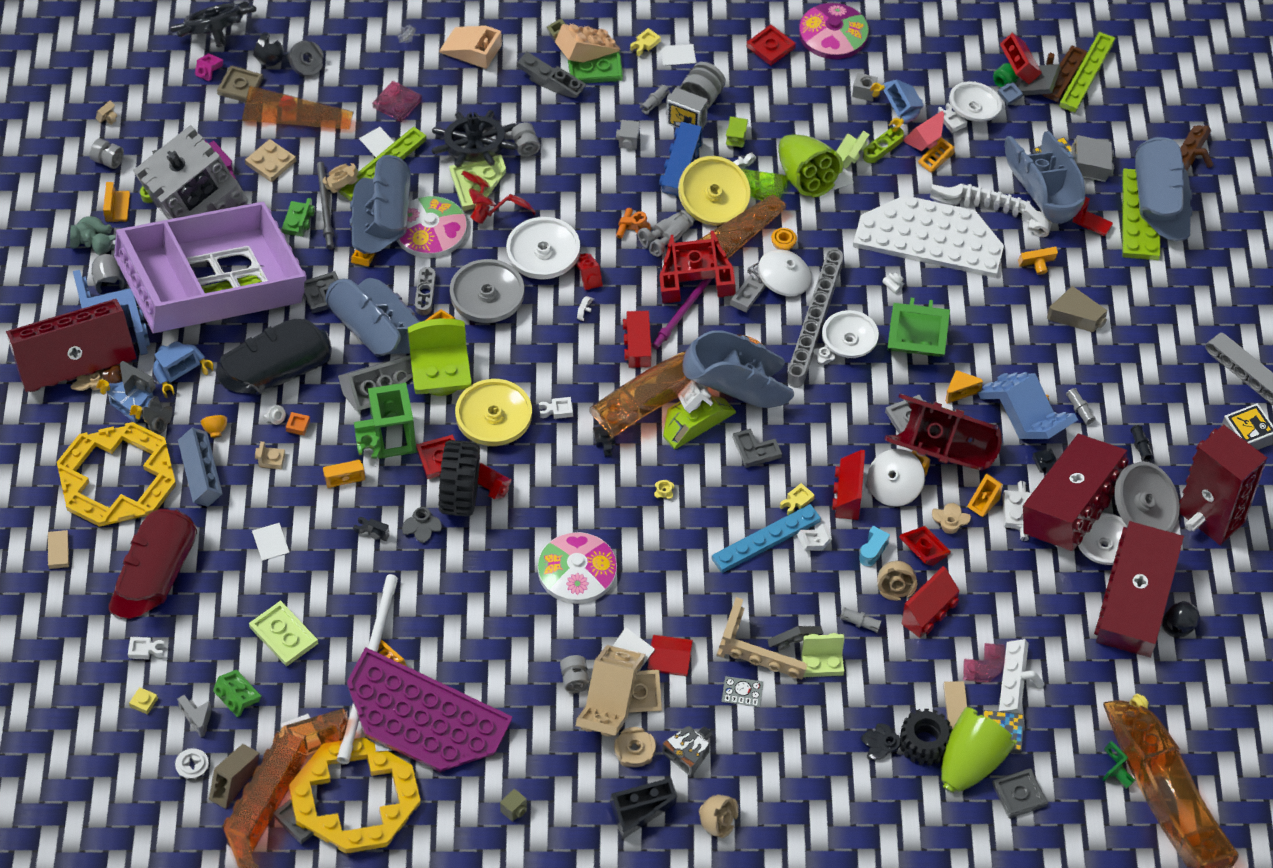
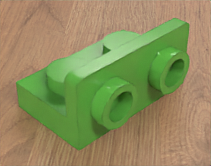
M307 198L306 204L291 201L282 227V233L304 237L305 231L309 230L310 216H313L315 211L311 198Z
M238 670L218 676L213 689L214 693L236 717L241 716L245 707L258 703L261 699V695Z

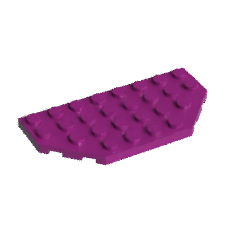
M367 647L363 650L347 681V686L365 737L439 772L494 755L513 718L498 709Z

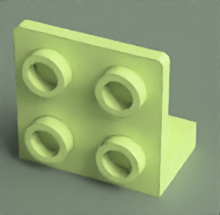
M810 634L804 636L801 658L802 662L807 664V668L803 677L844 676L842 656L844 634Z

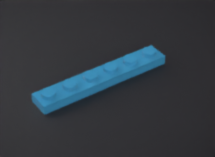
M809 504L712 555L711 559L720 572L724 573L797 535L800 530H806L820 523L821 517L812 505Z

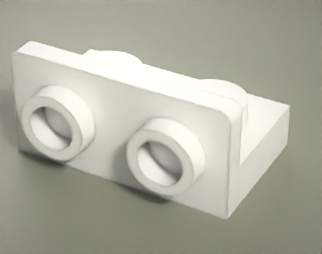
M692 380L677 394L684 409L689 413L696 410L702 400L710 406L713 404L710 398L712 395L708 391V387Z

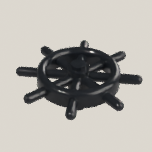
M247 1L239 4L225 3L211 6L187 15L183 23L171 26L170 31L177 32L178 37L188 34L212 33L216 47H222L221 44L223 46L227 44L222 31L223 28L241 22L243 15L256 12L257 8L254 5L248 6L249 3Z
M489 110L485 116H479L475 112L474 116H472L471 112L467 114V117H464L460 112H456L455 117L457 120L446 129L432 128V133L444 136L445 142L443 145L432 148V153L439 154L448 151L450 155L457 158L455 162L457 168H460L464 161L477 162L486 160L490 166H493L495 161L492 157L496 156L503 148L510 150L518 149L516 143L505 141V133L512 131L517 124L512 123L502 126L498 121L492 119L494 116V111Z

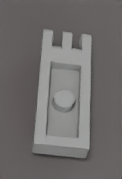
M750 274L731 299L730 305L747 312L766 287L763 282L760 283L761 278L757 277L754 281L755 275Z

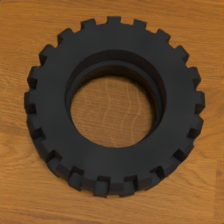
M449 440L445 443L438 498L439 511L442 514L468 517L473 515L480 467V445L476 442Z

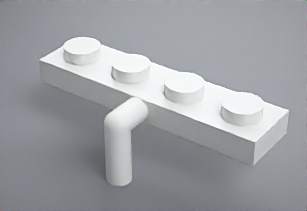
M1026 639L1007 642L999 705L1000 712L1021 713L1025 679H1031L1038 688L1044 686L1043 680L1035 671H1026L1029 644Z

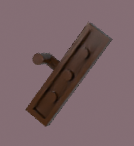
M1071 45L1060 63L1061 69L1052 93L1042 94V96L1059 102L1088 51ZM1048 53L1046 65L1053 64L1054 53Z
M1193 126L1180 149L1186 171H1188L1196 156L1202 155L1207 168L1213 166L1207 149L1202 148L1211 133L1210 126Z

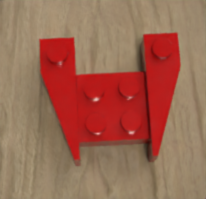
M710 230L711 239L674 243V234L670 236L663 268L659 276L662 304L681 302L679 282L716 278L718 297L734 296L736 294L733 266L728 261L727 255L721 248L713 230Z

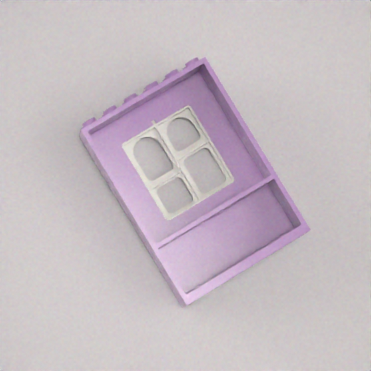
M264 201L116 229L114 257L153 333L302 302V295L305 293L304 282L306 281V273L299 266L298 259L294 257L291 246L287 244L284 233H281L277 221H274L271 210L267 208ZM234 255H243L251 260L252 264L249 268L227 273L222 271L217 261L219 258ZM208 261L216 275L196 278L190 264ZM252 275L257 276L262 281L260 283L240 286L237 278ZM228 280L233 288L205 294L201 285Z

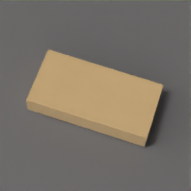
M68 530L48 532L49 569L69 567Z

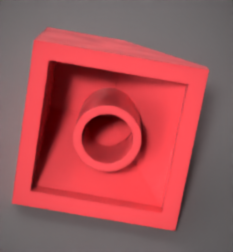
M939 112L917 126L903 141L920 151L927 147L929 150L938 144L937 140L942 136L944 112Z

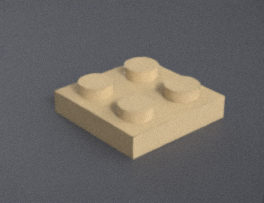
M271 139L245 159V164L270 182H273L296 162L294 155Z

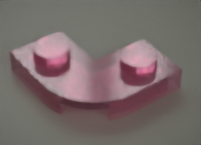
M985 643L984 660L964 659L963 680L990 682L992 678L1002 673L1005 661V645Z

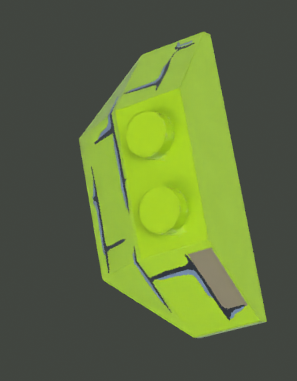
M715 395L710 397L713 402L711 406L702 400L700 406L691 413L687 412L681 401L667 409L663 437L675 450L732 416L736 411L724 398Z

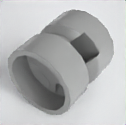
M520 123L512 129L511 134L514 142L518 145L517 151L519 155L527 157L539 151L540 144L532 124Z
M101 138L95 140L90 149L91 160L100 164L103 163L112 169H116L120 165L124 155L122 147L110 144Z
M568 656L560 662L564 690L566 692L580 693L590 687L586 659L583 656Z

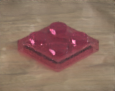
M392 81L374 100L372 105L373 108L402 122L420 103L422 95Z

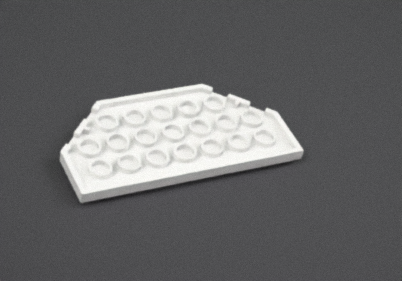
M906 195L862 214L853 241V247L994 278L997 276L1004 248L1001 241L975 210Z

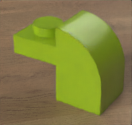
M730 117L729 126L726 130V145L744 147L748 119Z

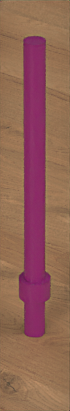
M713 278L703 279L667 326L660 330L658 337L652 344L654 349L657 350L664 341L668 340L671 336V331Z

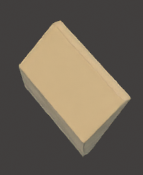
M659 670L637 671L629 713L662 711Z

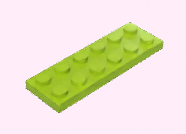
M1123 168L1122 257L1159 260L1160 235L1140 215L1136 170Z

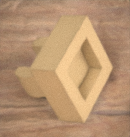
M111 100L97 111L96 120L100 123L106 120L112 125L116 121L115 104Z

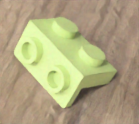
M865 131L857 139L847 134L836 152L841 156L845 169H847L851 162L856 163L860 157L858 152L860 150L863 151L867 146L868 142L866 139L869 134Z

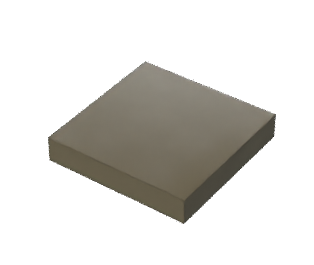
M230 66L217 89V95L250 103L264 79L263 74Z

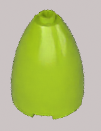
M786 135L779 142L778 153L782 168L789 181L802 195L812 196L813 198L819 197L829 192L835 186L834 182L839 173L843 171L842 158L835 150L825 143L805 135Z
M965 707L950 734L943 757V787L951 793H954V791L961 792L983 780L1004 761L1017 744L1016 740L1012 741L1010 739L1012 734L989 717L977 716L978 712L969 707Z

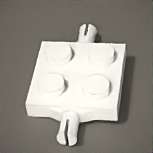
M1022 481L1018 482V491L1004 490L1003 492L1004 527L1020 530L1021 541L1029 539L1028 535L1023 533V504L1032 493L1026 492L1025 481L1023 483Z

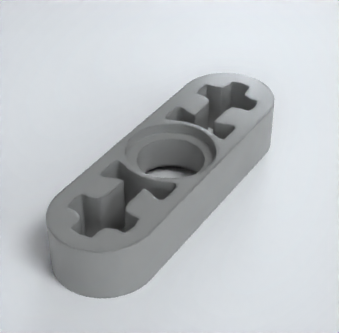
M430 267L422 268L418 275L415 310L419 315H427L432 311L436 275L434 269ZM426 275H429L428 282H425ZM424 288L430 290L427 294H423L420 291ZM422 300L426 301L425 307H422Z

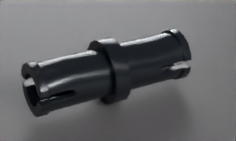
M1135 425L1130 429L1135 440L1134 446L1138 449L1142 462H1149L1153 459V454L1149 448V439L1145 437L1143 427Z

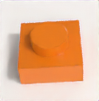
M291 412L286 425V432L305 436L310 423V416Z

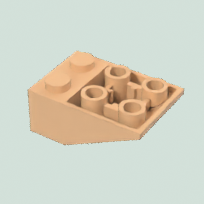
M562 24L555 40L557 46L567 59L571 61L586 62L620 51V48L606 30L592 29L588 26L578 27L575 24Z
M488 26L455 27L439 52L487 69L502 46L501 31Z

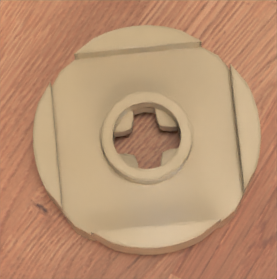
M351 163V166L347 164L340 165L329 172L330 176L327 179L326 177L323 178V183L328 190L336 193L343 186L354 184L358 180L356 177L358 170L353 163Z
M630 727L624 729L621 735L616 738L614 752L622 766L641 767L652 762L655 754V740L651 734L649 735L647 732H644V729ZM632 744H636L637 747H641L636 751L630 749L632 747Z

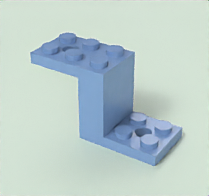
M80 270L73 271L81 307L85 308L117 298L124 311L128 328H134L140 354H148L147 346H150L146 325L142 311L131 289L91 297L89 289L86 288L88 287L86 276L82 277Z
M1016 372L1010 375L1004 373L997 377V381L985 384L983 389L978 392L980 399L1001 400L1019 439H1049L1078 420L1075 413L1062 412L1057 414L1053 411L1035 373L1027 374V372L1017 374Z

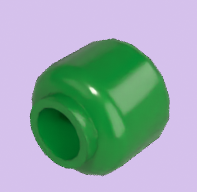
M1005 63L994 72L993 79L994 83L1001 88L1008 83L1015 84L1019 80V76L1016 75L1010 63Z

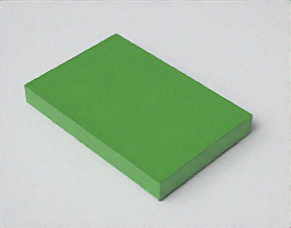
M620 51L586 62L568 60L569 74L583 83L623 81Z

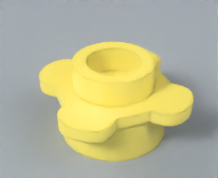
M661 480L655 483L656 491L654 496L656 498H673L672 489L674 484L672 482Z

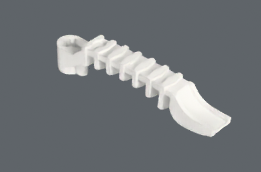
M932 184L930 198L939 203L956 206L960 203L961 197H964V206L967 208L971 199H974L975 207L979 206L980 201L984 202L985 208L993 204L995 211H998L999 207H1004V214H1007L1009 209L1013 210V217H1017L1018 213H1022V221L1029 224L1027 229L1036 236L1046 237L1049 234L1052 222L1046 219L1042 212L1036 211L1028 200L1026 202L1019 197L1014 198L1009 194L1004 195L999 191L997 193L992 191V189H982L980 186L973 187L971 184H968V186L959 184L955 187H942Z

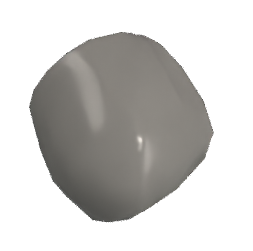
M110 254L97 256L92 264V278L96 291L99 294L102 292L99 285L100 281L115 283L118 279L119 287L123 289L124 276L115 257Z

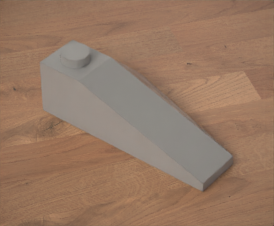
M410 355L338 375L343 395L356 411L370 407L368 388L405 383L413 377Z

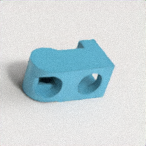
M872 526L868 536L869 542L864 544L860 550L859 561L862 565L873 566L889 544L890 534Z

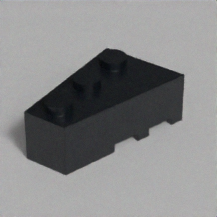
M671 777L611 794L610 804L622 840L676 804L677 794Z

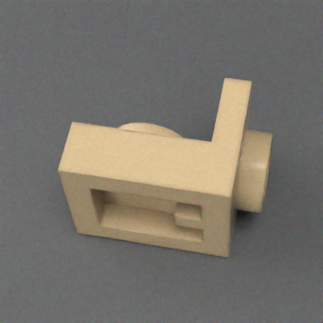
M261 441L259 448H256L255 459L258 460L259 467L282 469L285 449L266 448L265 442Z

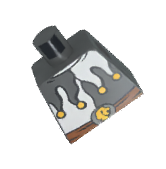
M687 726L663 742L662 753L691 777L709 754L710 743L707 739L712 736V733L705 726L698 732Z

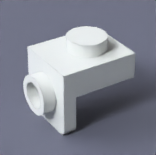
M821 524L817 530H800L797 534L803 550L823 551L832 540L826 524Z

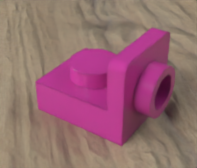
M211 54L197 59L195 75L210 81L213 71L223 66V59Z

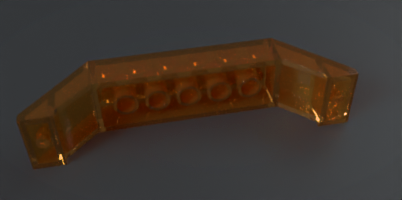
M339 709L284 725L281 731L275 734L271 748L267 749L264 753L263 762L255 768L252 781L246 784L242 798L236 801L231 817H227L223 824L228 849L236 868H259V865L253 862L252 853L271 822L273 813L279 808L287 794L289 784L297 776L309 754L315 753L323 743L343 740L348 724L347 710Z

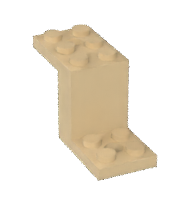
M610 645L605 646L594 661L586 707L578 716L576 726L581 727L584 731L591 732L594 730L601 732L604 736H616L628 718L636 673L644 663L646 654Z

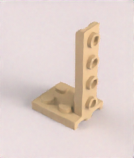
M736 597L716 656L724 658L725 654H728L733 658L749 661L753 665H761L769 668L771 671H779L792 678L802 679L807 668L805 662L735 639L745 609L741 607L744 599Z

